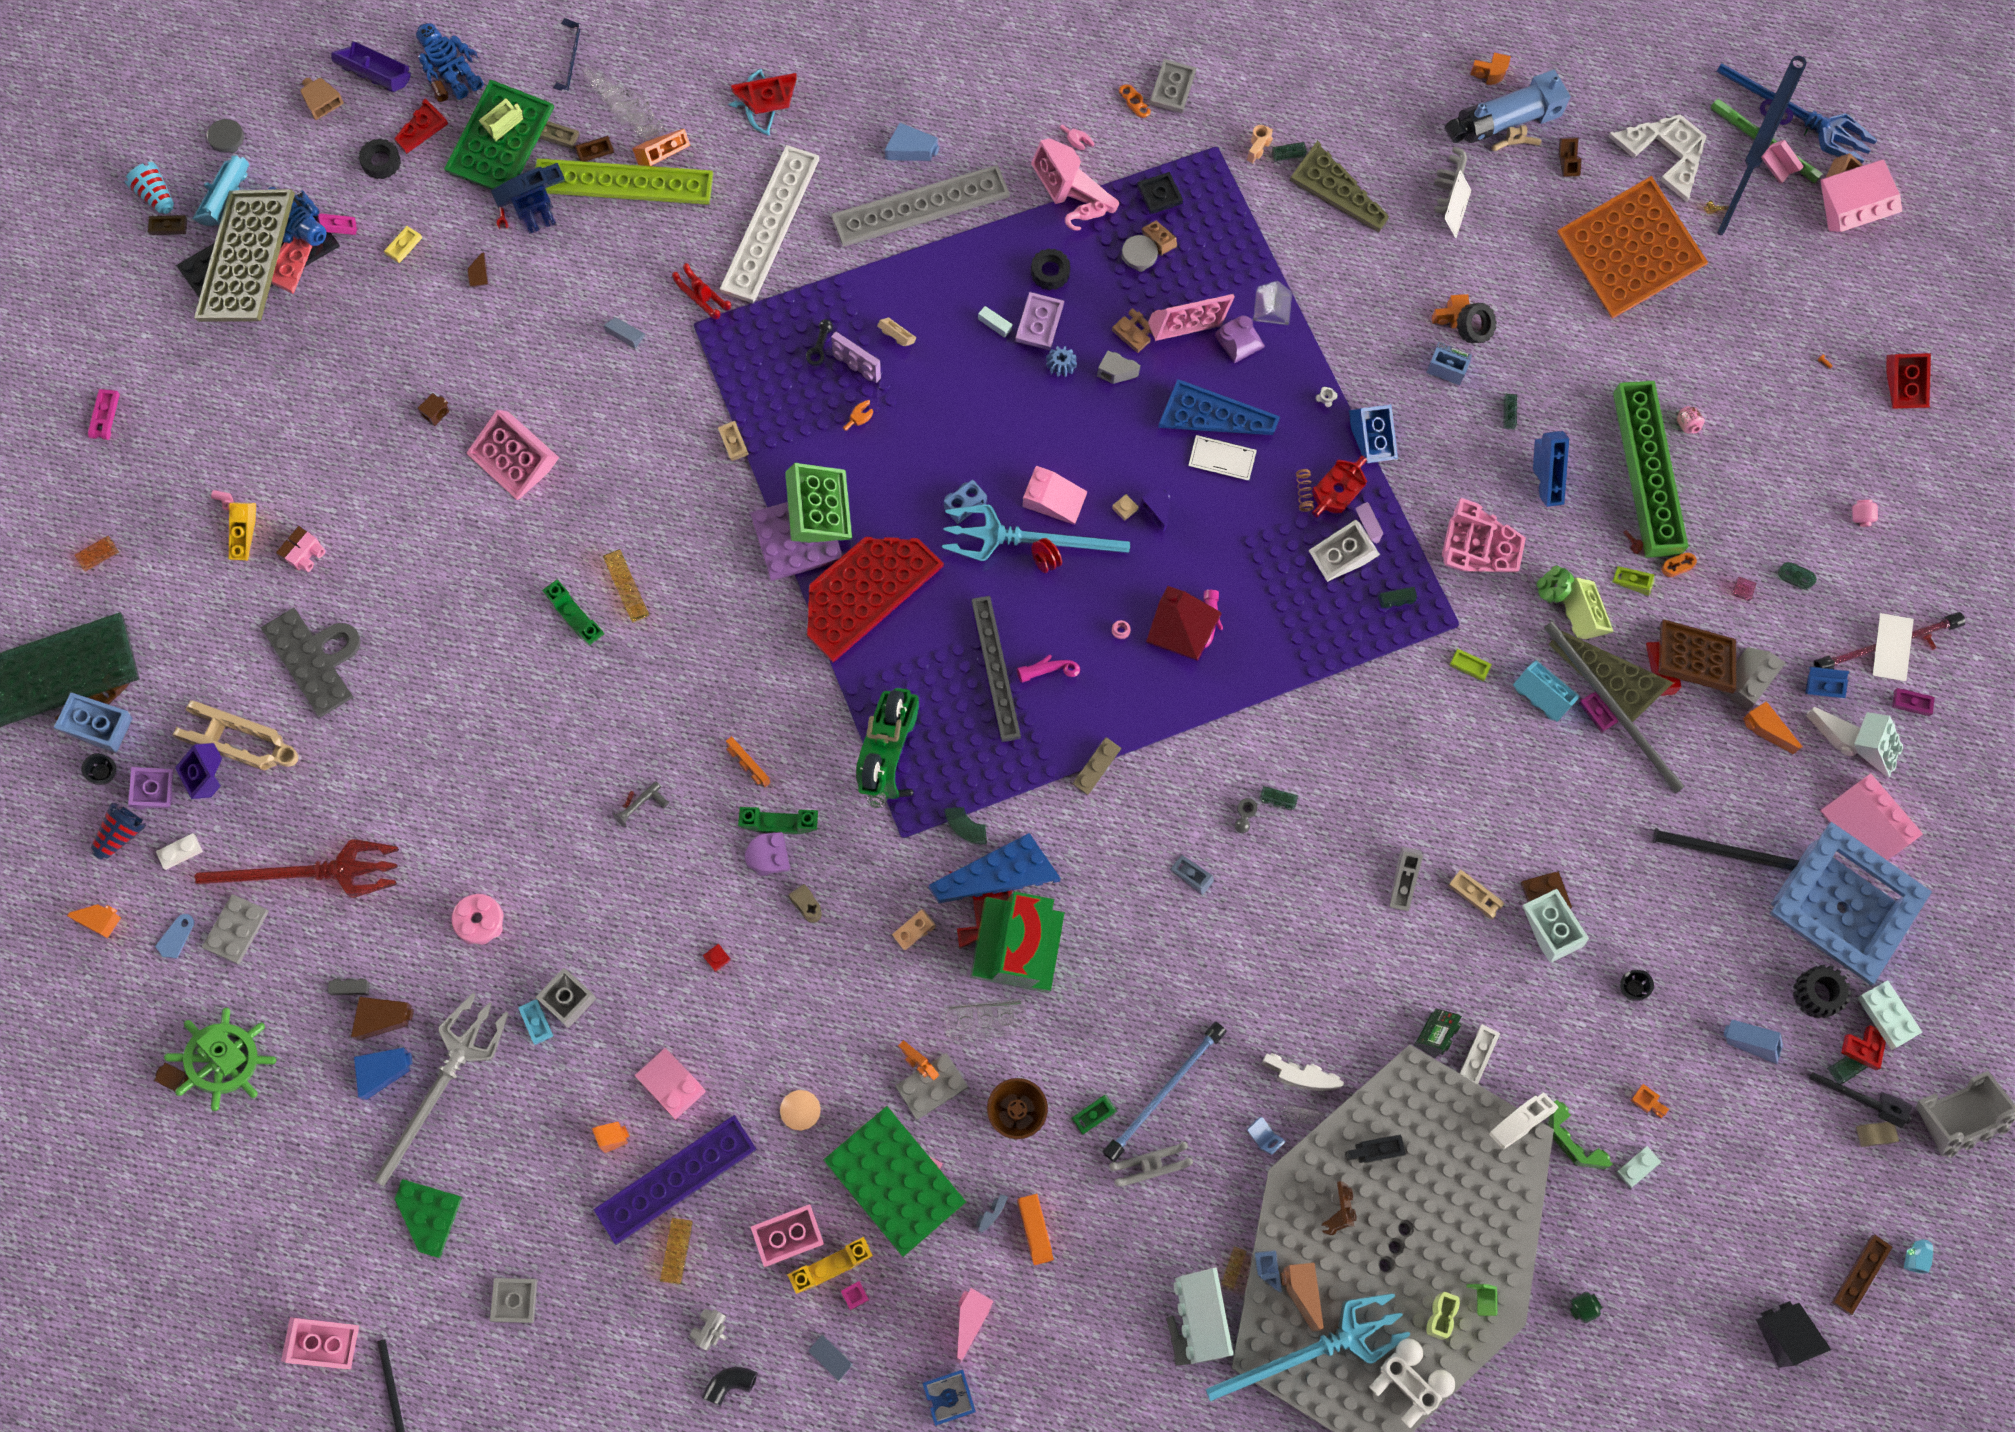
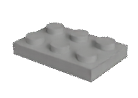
M1164 59L1149 105L1183 114L1197 68Z
M231 894L202 948L236 964H240L269 910Z
M947 1053L931 1062L939 1074L934 1081L928 1076L924 1078L917 1071L895 1085L916 1121L968 1088V1085Z

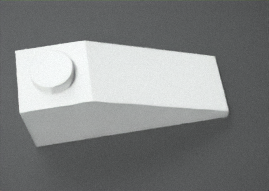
M1816 707L1807 712L1806 716L1836 749L1841 750L1842 754L1854 756L1858 753L1854 744L1860 727Z

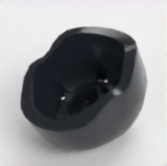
M100 753L88 756L81 767L83 776L88 782L95 785L110 783L114 779L117 770L114 760Z
M1631 970L1622 976L1620 989L1627 999L1635 1002L1643 1001L1652 994L1654 981L1650 974L1644 970Z

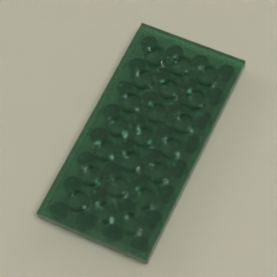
M119 612L0 652V727L63 706L70 693L87 698L139 680L124 615Z

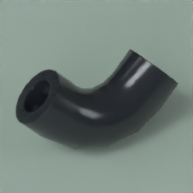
M738 1366L723 1369L712 1377L702 1398L721 1406L725 1395L731 1389H741L750 1393L756 1382L758 1372Z

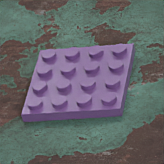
M788 502L750 512L771 581L833 564L842 557L838 540L811 543L791 541Z

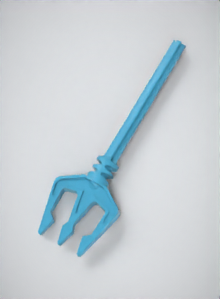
M987 504L945 511V513L960 517L964 512L983 513L985 515L986 525L983 527L961 528L960 526L944 528L945 531L956 535L964 533L983 539L984 544L981 552L962 550L957 544L942 545L944 549L979 561L987 560L999 544H1003L1004 541H1007L1008 545L1010 541H1013L1014 545H1018L1020 542L1034 543L1041 538L1049 539L1055 546L1129 553L1130 549L1129 541L1027 532L1020 530L1019 527L1012 530L1011 526L1007 530L1004 525H1001L992 506Z
M1391 1293L1344 1301L1341 1307L1339 1329L1335 1330V1335L1329 1332L1328 1338L1322 1335L1317 1343L1205 1389L1209 1400L1213 1401L1322 1354L1331 1356L1333 1355V1350L1337 1353L1340 1352V1347L1344 1350H1350L1364 1362L1369 1364L1376 1362L1397 1346L1400 1341L1410 1336V1332L1392 1334L1389 1343L1372 1351L1364 1343L1365 1338L1383 1325L1393 1324L1403 1314H1386L1380 1320L1357 1324L1355 1310L1373 1302L1383 1306L1394 1298L1395 1294Z

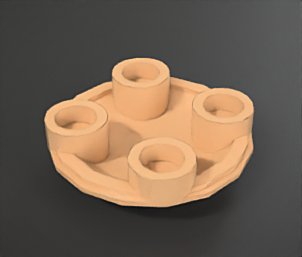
M793 1091L785 1096L781 1103V1119L787 1127L793 1130L802 1131L809 1129L817 1123L820 1117L821 1108L819 1101L809 1091Z

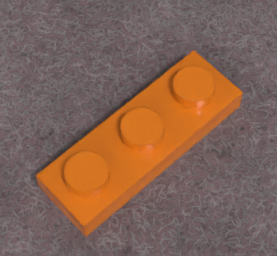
M732 736L726 740L727 752L733 758L736 756L740 760L738 763L744 771L749 770L752 773L751 778L757 785L761 784L764 788L769 785L770 779Z

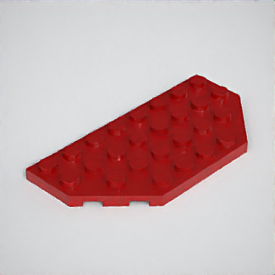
M864 537L809 584L807 637L834 663L944 567V563L918 538H910L908 540L884 537V539Z

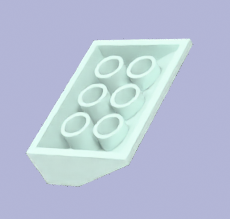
M1217 1268L1175 1278L1174 1291L1179 1297L1178 1312L1183 1318L1182 1334L1187 1339L1186 1355L1188 1360H1191V1364L1232 1356L1233 1350Z

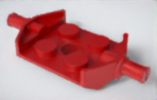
M1361 455L1355 463L1337 460L1336 464L1318 485L1313 487L1312 493L1315 501L1318 503V506L1312 511L1315 517H1319L1326 510L1331 513H1342L1364 488L1367 480L1361 467L1367 461L1366 457L1364 458ZM1341 486L1343 492H1336L1334 487Z

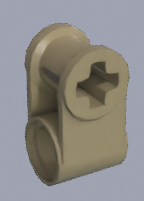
M805 884L788 894L791 902L808 922L815 923L821 919V907ZM812 909L813 911H816V913H809V910Z

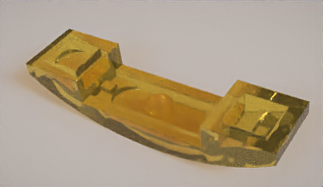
M618 549L603 555L631 622L634 623L650 616L621 550Z

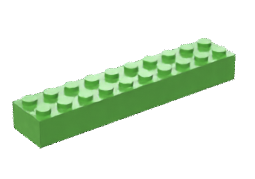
M1655 381L1619 383L1613 392L1645 558L1678 556L1683 554L1689 546Z

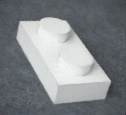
M193 833L156 851L165 870L203 852L196 835Z

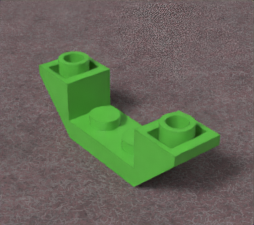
M1555 1100L1554 1103L1558 1106V1109L1549 1116L1548 1126L1554 1129L1553 1140L1576 1166L1606 1169L1613 1165L1609 1155L1599 1148L1592 1151L1587 1157L1584 1155L1585 1152L1582 1147L1570 1139L1571 1135L1565 1128L1559 1126L1571 1115L1568 1112V1107L1563 1102Z

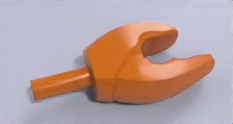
M870 400L858 404L853 409L849 417L850 421L843 427L845 431L853 424L856 426L865 424L872 417L873 409L866 413L861 412L870 404Z

